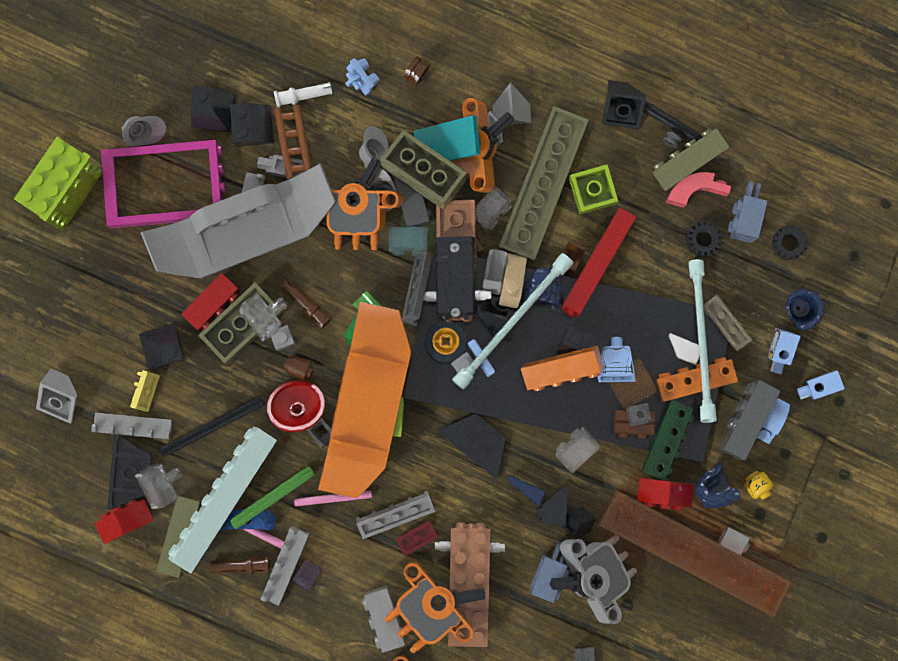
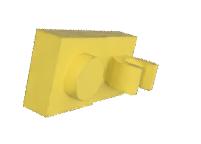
M142 371L137 373L141 377L139 383H134L137 389L135 390L130 407L148 412L160 375Z

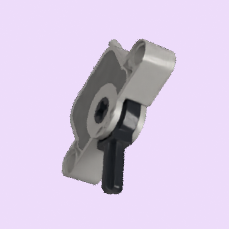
M614 535L605 542H593L588 546L580 539H566L561 543L560 550L571 572L574 573L571 574V577L552 578L551 582H549L551 589H572V592H576L577 595L588 598L587 601L599 622L606 624L619 623L622 613L616 600L629 590L631 585L630 579L637 573L636 568L626 571L622 564L625 558L628 557V553L624 551L618 555L613 547L619 540V536Z

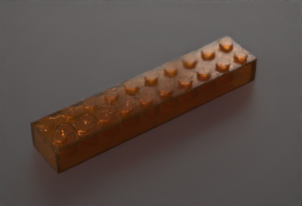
M617 490L614 491L597 524L772 617L775 616L791 584L790 581Z

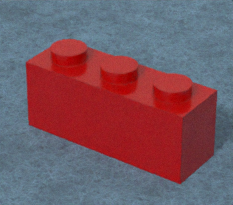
M221 273L181 315L201 332L202 329L204 330L212 323L211 320L215 316L218 317L226 310L225 306L229 302L233 303L239 297L238 293L240 290Z

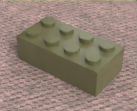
M405 130L399 134L380 160L383 169L443 210L466 181L467 173Z
M254 283L198 336L228 365L269 327L283 311L258 284Z

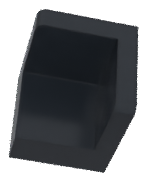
M580 507L566 512V522L562 528L575 539L591 533L596 517L584 507Z

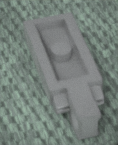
M269 156V159L258 158V168L266 170V173L286 178L282 156ZM291 158L292 166L303 164V160ZM303 172L293 173V174H294V177L297 176V175H299V174H301V173H303Z

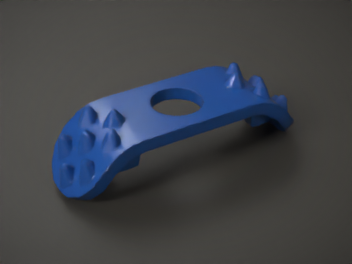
M232 510L220 530L235 529L230 520L243 510ZM264 510L252 518L249 524L242 525L238 529L272 530L276 526V518L273 512Z

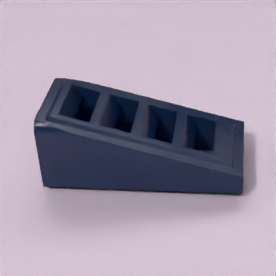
M511 475L508 476L511 484L534 503L540 505L545 494L543 489Z

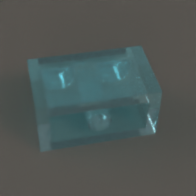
M389 227V252H393L395 256H403L404 252H411L413 256L421 255L427 251V227Z

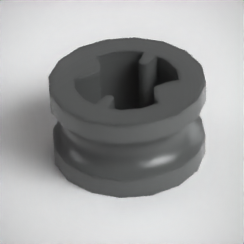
M668 131L667 137H664L663 141L670 147L677 149L678 143H681L682 139L675 133Z

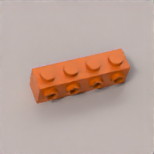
M598 346L525 363L521 367V372L527 390L534 389V391H539L548 385H552V387L560 386L564 381L577 382L582 379L581 377H597L604 369Z
M723 357L714 360L715 364L708 365L710 389L738 382L732 359L726 361V358ZM697 364L696 369L690 371L688 367L677 370L678 374L670 375V372L658 375L659 379L655 380L660 402L702 392L701 365Z

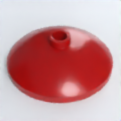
M301 380L290 381L276 388L270 395L267 403V413L271 422L277 428L287 432H300L313 427L321 419L325 410V400L320 389L310 382Z

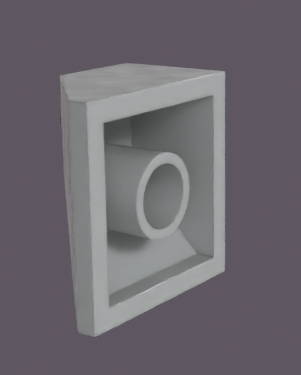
M50 369L40 382L36 409L71 424L75 412L77 393L68 375Z

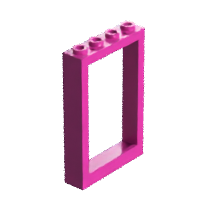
M216 140L101 150L107 226L109 228L177 223L190 218L197 211L118 217L114 157L209 149L214 204L223 200L222 194H225V184L221 183V175H224L223 164H220L219 159L222 156L221 145H218Z

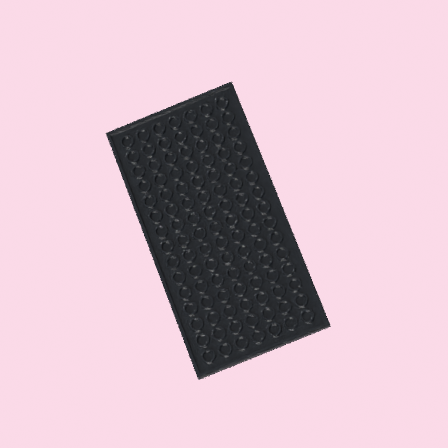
M436 248L433 255L426 292H436L437 290ZM478 257L477 291L482 290L487 259ZM525 268L521 299L526 282L535 271L533 269ZM561 276L564 288L563 304L578 279ZM598 283L579 317H570L564 313L562 306L559 307L546 301H535L532 303L533 305L519 318L520 320L517 322L512 340L503 338L493 348L494 350L488 354L487 359L495 373L487 377L481 366H479L472 375L473 379L463 390L452 380L457 372L452 367L451 362H437L431 358L426 350L425 335L434 323L444 319L437 316L436 301H423L403 398L649 451L668 404V401L660 402L655 380L659 379L658 375L670 372V375L678 374L677 370L686 367L689 368V371L694 370L701 361L700 356L696 365L677 358L671 340L668 337L671 333L699 345L696 304ZM483 300L478 301V317H473L471 322H464L463 320H453L452 322H456L463 328L466 333L467 344L474 339L483 351L496 335H493L479 315ZM704 311L708 365L715 364L714 360L725 357L728 341ZM571 325L605 341L604 346H611L612 337H621L623 339V346L630 347L636 382H599L598 377H581L582 379L577 382L564 381L560 386L552 387V385H548L542 390L534 391V389L527 390L521 367L525 363L555 356L568 327ZM466 346L464 354L467 352L473 361L476 360L468 346ZM719 387L710 389L712 404H716ZM703 391L672 399L693 408L692 413L694 414L691 424L686 426V438L678 446L680 450L678 457L704 463L711 423H703L700 418V406H702L704 397ZM648 403L649 411L655 412L654 435H649V439L637 438V434H629V438L618 437V433H613L614 410H626V407Z

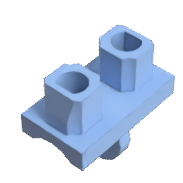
M365 58L350 60V64L346 68L348 70L346 76L349 79L346 85L347 87L354 86L356 90L361 89L366 96L378 84L379 78L375 73L367 76L365 71L368 70L369 64Z

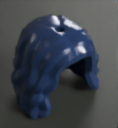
M539 267L532 273L525 285L523 301L530 298L529 296L543 283L542 281L546 279L552 268ZM559 275L545 288L546 290L542 292L536 301H546L559 307L563 306L564 288L561 282V275Z
M801 288L791 292L785 305L788 311V318L802 331L813 328L816 323L822 320L824 315V302L820 299V295L813 290Z
M720 462L713 466L711 470L706 471L696 484V494L707 508L728 506L741 498L740 492L736 488L729 486Z

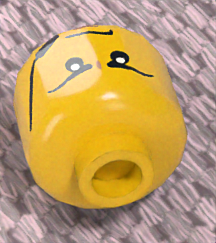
M757 470L745 478L744 486L753 499L761 498L764 500L772 494L770 491L774 485L765 472Z

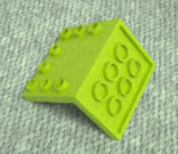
M56 137L14 200L40 216L39 218L63 231L103 174L102 165L87 153H81L59 137Z

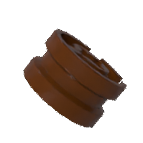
M416 56L408 66L403 78L407 81H412V84L417 86L429 70L430 63L427 61L423 62L421 57Z

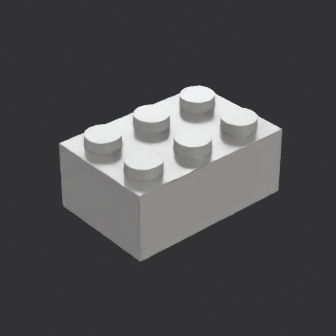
M389 585L366 592L362 601L365 611L369 610L371 615L368 619L371 630L375 629L377 634L374 637L377 649L381 648L383 653L405 646V636L399 638L397 635L402 629L399 617L397 616L389 623L384 620L388 613L395 608Z

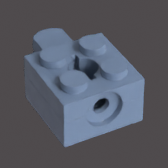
M752 181L748 182L745 195L740 200L738 199L737 203H734L732 208L734 218L733 221L729 222L727 232H730L729 238L752 243L759 238L767 200L758 199L761 184L756 183L753 190L754 182Z
M559 540L556 543L551 558L542 555L529 589L532 595L552 603L555 599H559L562 590H552L549 582H551L552 578L567 577L569 573L567 565L563 563L564 557L562 553L559 559L556 560L562 543Z

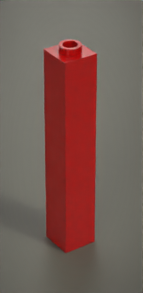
M619 207L562 306L565 314L570 317H579L636 216Z

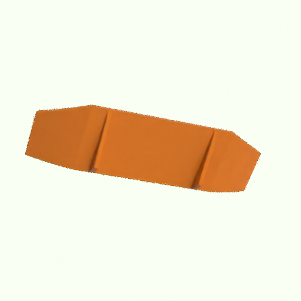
M363 302L359 303L352 343L344 369L331 428L329 447L318 490L357 499L386 468L411 355L399 310Z

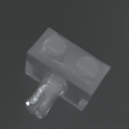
M494 185L493 190L487 193L475 207L476 223L485 231L489 228L493 230L499 223L498 218L500 215L503 214L505 216L512 208L510 206L512 200Z
M257 293L242 303L239 312L260 339L265 341L279 331L281 322L275 315L286 309L287 304L285 301L282 303L283 299L280 297L267 306Z
M584 427L580 430L577 428L570 435V440L566 443L562 442L556 448V457L571 473L600 448V443Z
M156 464L135 474L152 509L164 508L178 499L171 484L182 478V473L177 475L180 472L177 467L166 473L162 464Z

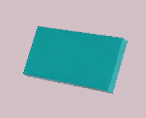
M472 115L414 131L416 139L450 162L480 155L477 116Z

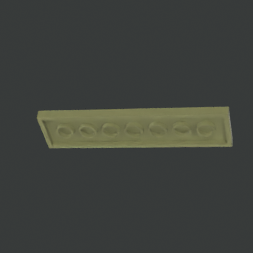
M553 106L499 248L524 256L532 261L535 260L589 119Z

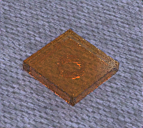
M640 358L632 361L636 382H608L624 410H626V407L633 406L658 392Z

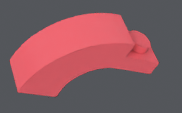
M700 172L691 174L676 184L669 193L665 203L684 208L687 205L688 198L694 192L708 191L727 196L730 193L731 186L722 180L713 181L714 173Z

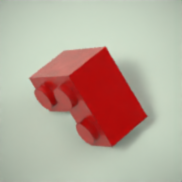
M640 478L637 501L645 502L644 506L656 507V504H660V508L683 511L684 507H692L694 484Z
M136 499L125 504V508L121 509V506H118L100 516L101 520L94 524L104 544L154 521L145 500L136 502Z

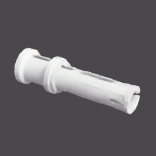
M330 82L297 90L289 88V90L283 92L274 91L277 108L290 103L295 105L300 100L332 94Z

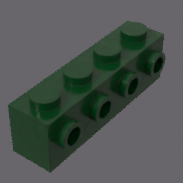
M674 400L668 401L641 472L662 481L670 478L673 471L671 464L673 460H677L680 453L678 446L680 442H684L687 435L685 431L686 426L691 424L694 417L692 413L693 408Z

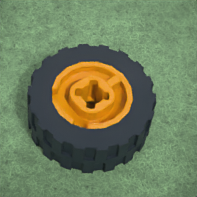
M444 320L436 322L425 335L426 350L431 358L437 362L452 363L465 352L467 346L466 333L456 322H446Z

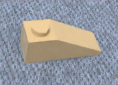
M508 253L499 305L518 309L524 282L526 257Z

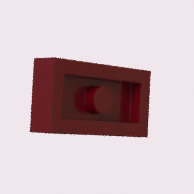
M429 520L396 538V541L404 556L439 537Z

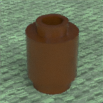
M289 355L284 365V370H287V373L302 380H305L306 377L310 378L314 368L311 367L312 362L296 355L294 357Z

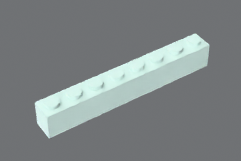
M253 426L252 429H248L245 433L244 442L236 447L233 453L235 456L231 462L228 461L223 468L224 473L214 481L212 485L213 490L203 498L201 502L202 507L192 515L190 519L191 524L188 528L183 529L179 536L181 538L177 545H173L168 553L170 555L168 559L189 573H192L277 441L257 427Z

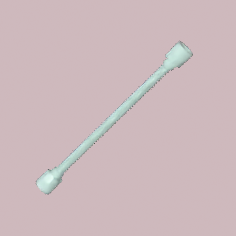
M561 253L553 263V268L549 275L542 281L543 283L529 296L530 298L516 311L517 313L503 326L504 328L490 341L489 345L471 363V366H467L466 369L462 368L452 380L464 390L473 379L472 375L475 373V369L482 364L488 354L494 350L493 348L507 335L506 333L513 328L516 322L520 320L519 318L526 313L529 307L533 305L532 303L539 298L555 277H558L560 274L563 275L572 266L573 261L568 256Z
M696 259L689 261L690 278H693L695 285L700 367L704 396L702 406H700V418L703 423H711L717 421L715 404H712L710 399L709 368L706 351L707 344L701 283L702 277L705 275L704 261Z

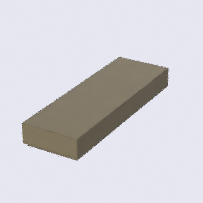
M715 295L703 305L705 313L736 352L752 341V338L718 295Z

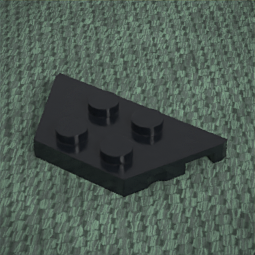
M474 414L438 432L495 479L498 477L506 437L480 416Z
M114 435L107 507L109 510L148 495L150 487L152 455L119 435Z

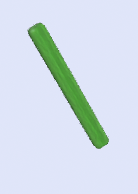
M309 466L305 467L230 520L232 526L238 529L313 477V470Z

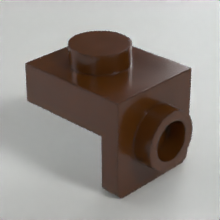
M571 240L568 241L563 254L573 261L572 266L567 272L574 275L586 248Z

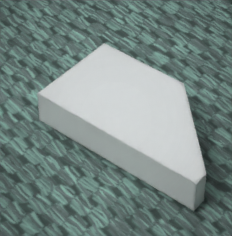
M670 333L668 337L671 340L677 358L696 365L700 356L699 345Z

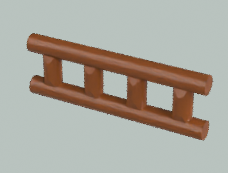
M298 104L293 105V112L282 113L279 107L274 109L287 180L294 177L293 173L305 172L312 168L301 108ZM295 119L297 129L285 131L284 121ZM298 137L300 146L289 148L287 138ZM302 154L303 164L292 166L290 156Z

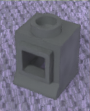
M648 403L626 407L629 426L646 424L651 420Z
M321 417L307 431L319 446L323 448L330 442L331 427ZM320 425H323L328 432L320 438L315 430Z

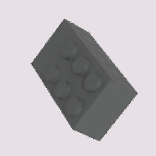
M761 380L753 381L751 384L748 383L743 392L745 396L742 401H738L735 407L737 412L734 418L730 417L726 424L728 429L717 449L736 460H746L780 393V390Z

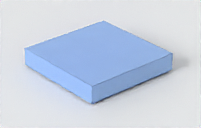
M474 339L468 342V348L474 357L477 358L482 352L481 348ZM485 358L480 366L486 376L490 377L495 373V370L488 359Z

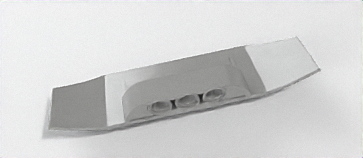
M318 164L287 181L276 185L266 184L203 207L193 213L190 218L160 228L143 231L141 235L156 271L201 279L309 237L335 204L336 200L322 164Z

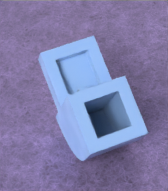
M778 398L776 399L757 436L758 439L769 444L774 436L778 435L788 416L790 404Z

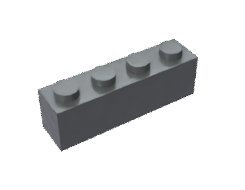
M393 175L397 191L401 192L404 197L401 207L407 230L429 224V219L432 218L430 208L425 207L424 200H427V198Z

